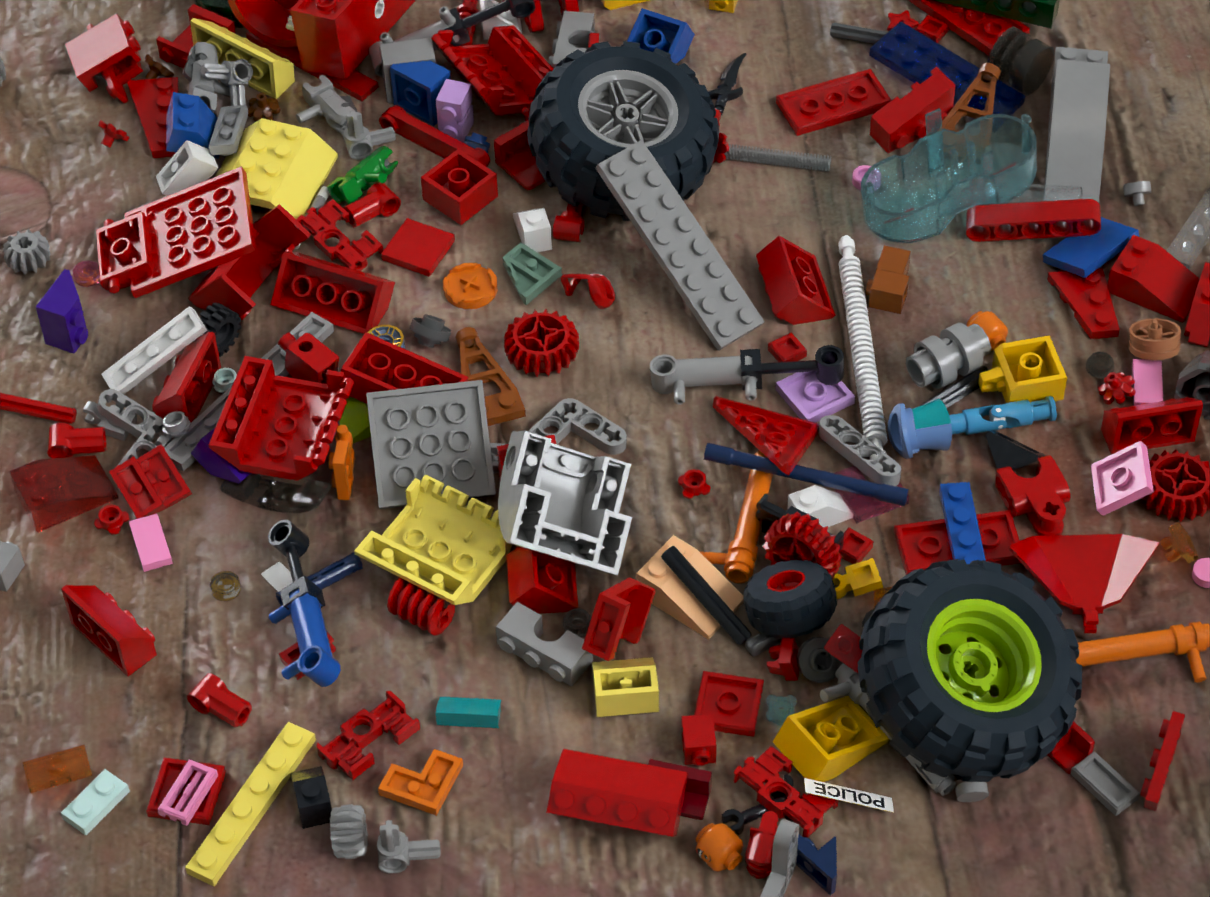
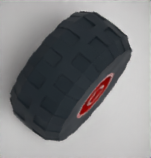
M809 560L781 561L763 568L752 576L745 587L743 597L751 626L763 635L776 639L797 638L820 629L831 619L837 606L836 590L831 574L818 563L815 564Z

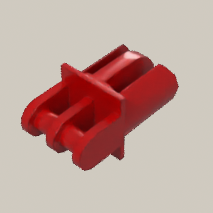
M767 811L762 815L759 829L750 828L745 862L747 864V871L756 879H764L771 873L773 841L778 828V815L773 811Z

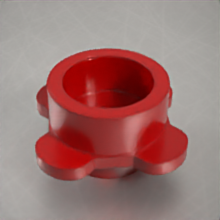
M689 470L678 478V484L683 488L682 495L687 499L700 494L707 495L711 491L710 485L706 484V474L700 470Z
M107 505L99 511V518L95 519L94 525L97 529H105L111 535H115L121 531L120 528L123 523L129 521V514L126 511L122 512L120 507L116 505Z

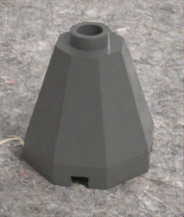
M1207 350L1197 355L1179 373L1174 399L1190 397L1202 400L1203 408L1201 415H1204V419L1209 420L1210 351Z

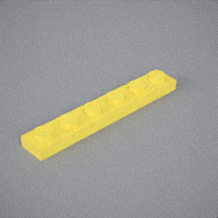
M287 722L185 868L188 875L212 886L217 884L291 777V773L296 770L316 741L315 733Z

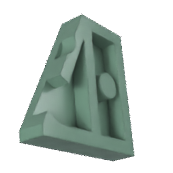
M522 242L502 257L503 266L525 305L529 304L562 276L561 267Z

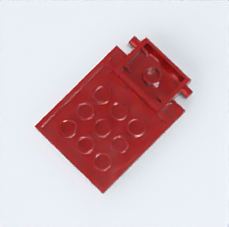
M242 166L126 212L124 213L125 218L117 222L107 219L104 221V227L96 230L100 285L105 290L114 294L118 293L120 289L131 286L134 298H138L256 251L247 173Z

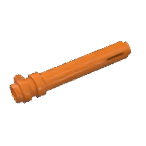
M760 450L754 454L766 457ZM750 469L734 540L730 542L728 552H700L711 564L724 565L725 575L731 582L745 583L753 575L754 563L758 555L757 542L762 524V519L759 521L756 518V512L758 511L756 505L764 494L769 495L773 474Z
M1198 621L1191 622L1189 626L1185 627L1183 624L1171 625L1169 629L1078 642L1079 656L1076 659V663L1082 666L1169 653H1173L1175 656L1187 654L1194 682L1200 683L1207 678L1199 652L1206 651V648L1210 647V625L1208 623L1202 624Z

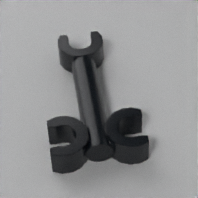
M788 774L784 775V781L793 787L791 776ZM776 791L771 793V796L774 797L772 800L775 802H783L787 799L783 792ZM761 804L742 812L729 809L722 814L723 824L729 821L737 822V824L732 825L730 828L737 835H740L745 824L761 818L769 810ZM787 815L784 816L786 820L793 822Z

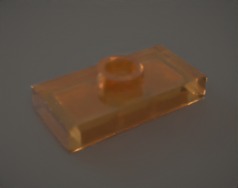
M85 745L22 762L30 793L93 776Z

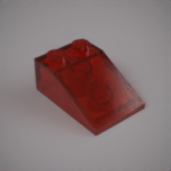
M95 455L35 460L9 471L15 493L37 533L119 498Z

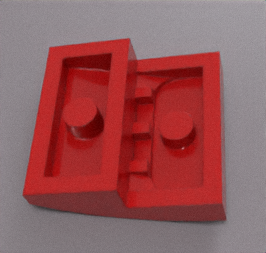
M162 444L137 459L133 456L109 471L137 519L163 511L192 495L191 490Z

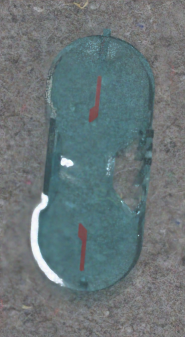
M940 108L925 114L926 136L919 139L908 154L903 156L892 155L870 167L861 181V198L865 223L873 233L882 239L895 243H915L940 235L956 214L976 205L1007 204L1020 197L1032 185L1037 173V140L1033 129L1029 126L1032 118L1027 114L1022 115V120L1006 114H991L966 123L964 129L955 132L945 128L942 129Z

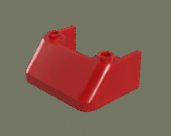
M280 204L253 223L256 251L212 268L190 294L188 300L194 306L205 311L207 306H212L213 303H220L238 313L241 320H243L256 305L251 299L252 295L272 270L281 264L283 253L292 252L296 246L308 239L311 233Z

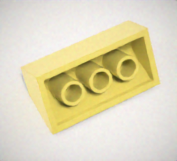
M196 18L190 21L193 46L197 42L213 44L217 48L218 64H222L223 61H236L240 59L247 60L251 64L253 76L248 81L250 87L277 99L295 82L294 65L288 59L282 58L268 49L262 48L213 22Z

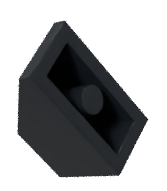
M322 766L291 773L302 828L305 829L330 823L332 807Z

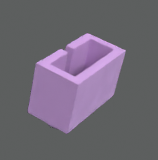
M446 79L436 98L438 130L463 143L465 136L468 135L474 123L473 105H471V84Z

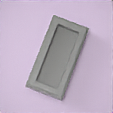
M1095 751L1071 769V775L1115 816L1139 799L1140 793Z

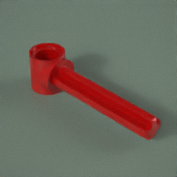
M568 203L566 211L562 212L561 215H556L553 225V239L581 242L579 237L580 234L583 235L584 218L581 216L584 208L583 204L580 203L574 207Z
M0 393V409L67 424H72L76 420L77 410L74 408Z

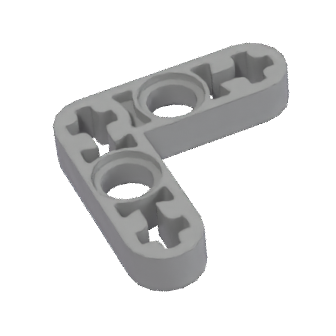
M115 389L104 390L100 394L97 403L99 413L138 438L118 465L133 456L136 459L139 458L136 454V451L139 449L150 451L160 444L166 447L171 442L172 436L165 433L164 436L161 435L157 439L155 444L152 442L155 433L163 431L164 425L161 417ZM112 400L116 402V405L106 406V402L110 403ZM123 407H125L123 415L121 416L119 413L120 411L122 412ZM138 414L142 417L143 422L133 424L128 420L127 416Z
M572 398L560 401L529 430V432L541 436L555 435L556 444L572 431L610 455L624 452L627 446V434L624 429L580 401ZM588 423L599 425L596 430H587L584 426ZM549 426H555L559 429L553 434H548L544 431Z
M786 819L781 820L773 841L771 873L760 897H784L796 867L799 824Z

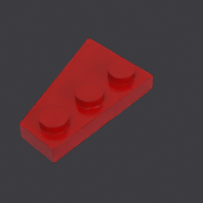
M1098 268L1086 278L1068 271L1048 272V282L1051 286H1055L1060 292L1059 297L1072 308L1074 317L1090 339L1119 336L1120 328L1103 268Z
M1173 711L1170 720H1163L1158 737L1163 738L1164 741L1161 750L1154 749L1149 765L1155 768L1152 779L1145 777L1140 796L1145 797L1144 808L1153 811L1157 810L1168 776L1169 766L1172 764L1177 743L1182 733L1185 714Z

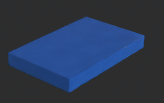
M1101 217V229L1098 233L1090 236L1066 237L1042 255L1043 262L1086 278L1124 250L1133 235L1139 237V230Z

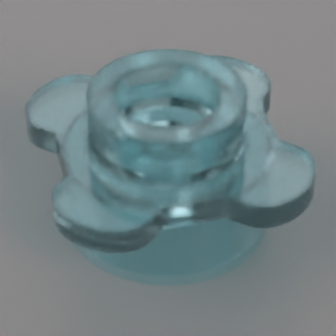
M769 695L766 698V704L769 706V711L766 712L767 720L777 725H783L787 716L795 714L794 706L797 704V699L792 695L786 697Z

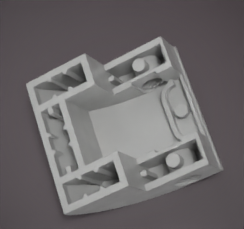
M526 430L512 431L502 469L498 498V518L504 540L512 545L612 575H618L632 517L619 513L631 464L607 456L595 457L551 443V438Z

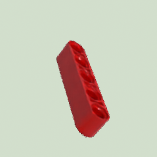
M1093 199L976 205L970 207L966 212V235L970 240L976 242L1090 236L1098 233L1101 229V207Z

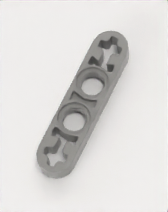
M828 415L821 418L818 433L823 441L875 483L893 486L899 484L901 466L839 416ZM845 442H852L855 445L845 444ZM872 454L877 455V458L874 460H867L863 458L870 457Z

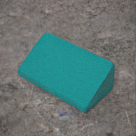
M439 697L435 713L436 724L499 728L501 700Z

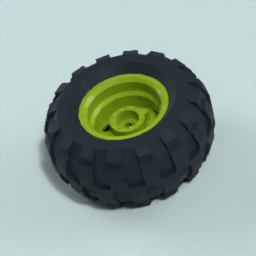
M964 559L932 563L925 570H913L898 580L876 604L872 615L864 625L859 641V648L863 650L862 657L858 661L859 682L861 691L868 695L869 701L866 703V708L876 728L882 726L892 738L889 744L903 757L911 755L922 763L921 769L941 777L954 774L957 780L989 782L997 776H1000V778H1010L1027 771L1031 766L1049 754L1056 744L1068 733L1076 717L1077 708L1074 705L1081 698L1082 665L1076 663V659L1079 656V646L1073 629H1066L1060 619L1063 612L1051 596L1045 600L1033 589L1034 581L1020 572L1013 573L1012 575L1001 571V564L989 561L974 560L970 564H966Z

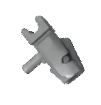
M197 42L190 49L183 70V75L189 80V92L187 94L199 96L214 113L217 107V94H214V92L230 96V88H227L223 83H219L218 79L203 78L200 70L204 63L218 64L217 48L213 44Z
M325 75L319 76V80L322 82L319 86L313 87L309 83H303V96L310 108L296 114L298 122L303 123L317 115H323L326 118V122L343 135L344 130L347 128L346 115L350 114L351 110L358 112L351 97L339 96L333 89V83Z

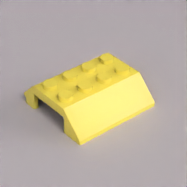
M261 118L245 128L237 153L226 156L221 165L222 168L218 170L215 177L242 166L247 173L251 205L273 209L280 204L297 220L299 216L306 215L307 210L310 208L336 162L338 153L309 128Z
M424 475L421 482L415 478L405 490L407 499L405 508L382 535L371 530L354 550V554L453 605L474 602L505 563L507 554L512 547V544L504 540L501 533L498 510L490 518L494 509L492 506L475 498H471L466 506L469 495L449 485L445 487L443 494H441L444 487L443 482L428 475Z

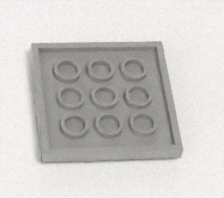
M482 380L366 393L379 509L406 506L405 490L415 478L421 482L424 475L444 483L441 494H443L445 487L449 485L469 495L468 499L496 496Z

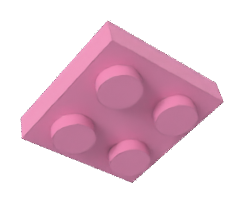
M1138 441L1091 464L1096 509L1103 516L1154 492L1148 450L1142 441Z

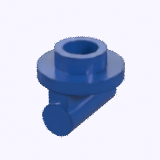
M472 132L471 136H465L464 139L465 144L474 149L482 148L487 153L491 145L486 142V136Z

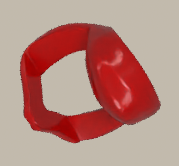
M565 274L560 277L566 296H572L581 279H587L590 298L599 309L609 308L615 300L614 289L608 278L604 275Z

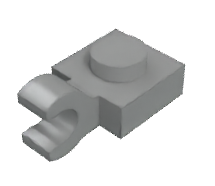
M87 402L83 408V412L88 413L85 421L90 424H96L98 427H105L107 436L125 441L129 432L103 417L97 409V403ZM137 414L127 416L128 420L133 424H136L138 421Z

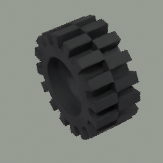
M213 303L212 306L206 307V312L202 311L200 313V319L208 330L205 333L209 331L215 333L219 357H221L224 352L227 353L230 350V345L233 346L235 344L233 340L235 337L238 338L240 334L237 330L241 329V324H239L241 318L238 313L224 305Z

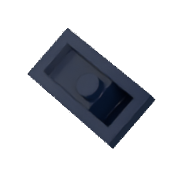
M799 834L796 865L830 896L836 890V836L817 850L815 844L809 838L802 837Z

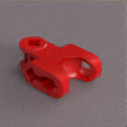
M1051 455L1038 458L1036 476L1033 478L1020 477L1008 466L996 469L995 486L1005 506L1011 511L1012 517L1026 514L1039 536L1061 535L1063 533V519L1066 514L1064 503L1070 501L1071 494L1066 479Z

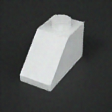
M186 140L156 175V179L162 194L167 196L208 180L214 175L218 165L214 155L210 154L209 149Z
M545 208L513 213V218L523 244L536 252L552 250L551 226Z
M813 485L788 495L787 510L793 506L817 519L819 518V524L822 527H830L853 518V513L840 493Z

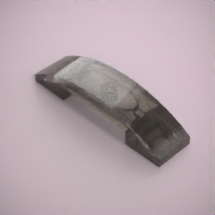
M252 473L239 484L225 480L220 489L227 495L258 508L282 513H304L319 507L330 490L331 484L305 479L302 485L262 479L260 474Z

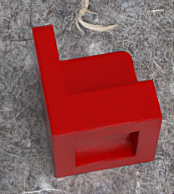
M1073 721L1068 733L1047 755L1067 774H1071L1072 767L1093 752L1095 741Z

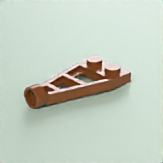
M983 63L977 77L939 125L931 145V152L975 165H982L990 145L996 82L1001 73L999 67L991 63ZM974 95L987 98L984 110L967 106ZM964 116L980 121L979 132L976 135L956 130L955 126Z
M466 327L459 330L455 338L460 348L461 374L468 376V381L482 380L483 383L493 381L501 391V393L484 397L488 426L526 417L525 408L516 386L481 343L476 329ZM484 361L488 371L471 375L469 364Z

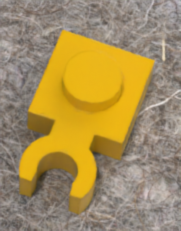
M873 558L846 566V574H836L833 578L834 586L839 585L835 588L837 599L844 597L851 590L856 597L883 588L882 580Z

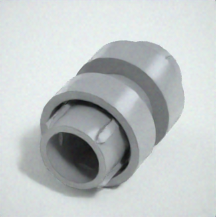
M958 322L942 330L940 338L932 335L915 344L914 354L906 358L908 373L917 386L923 388L931 384L932 387L940 389L954 382L957 378V373L966 376L981 368L983 357L991 352L990 341L985 331L979 325L973 324L967 327L965 324Z

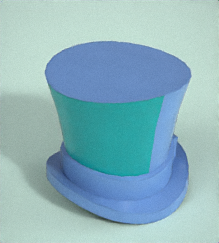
M936 399L912 409L905 408L904 403L897 404L891 411L888 420V436L894 449L906 459L912 458L913 454L918 453L920 450H949L952 441V426L948 410L943 401Z

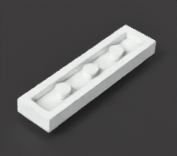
M189 306L105 370L102 376L110 389H115L125 394L208 330L195 309Z

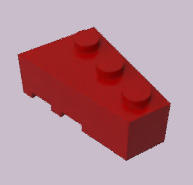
M937 66L930 71L932 76L921 84L915 82L910 86L911 92L901 99L897 96L871 116L870 136L887 153L903 148L907 144L919 138H924L926 135L938 130L941 122L953 108L956 84Z

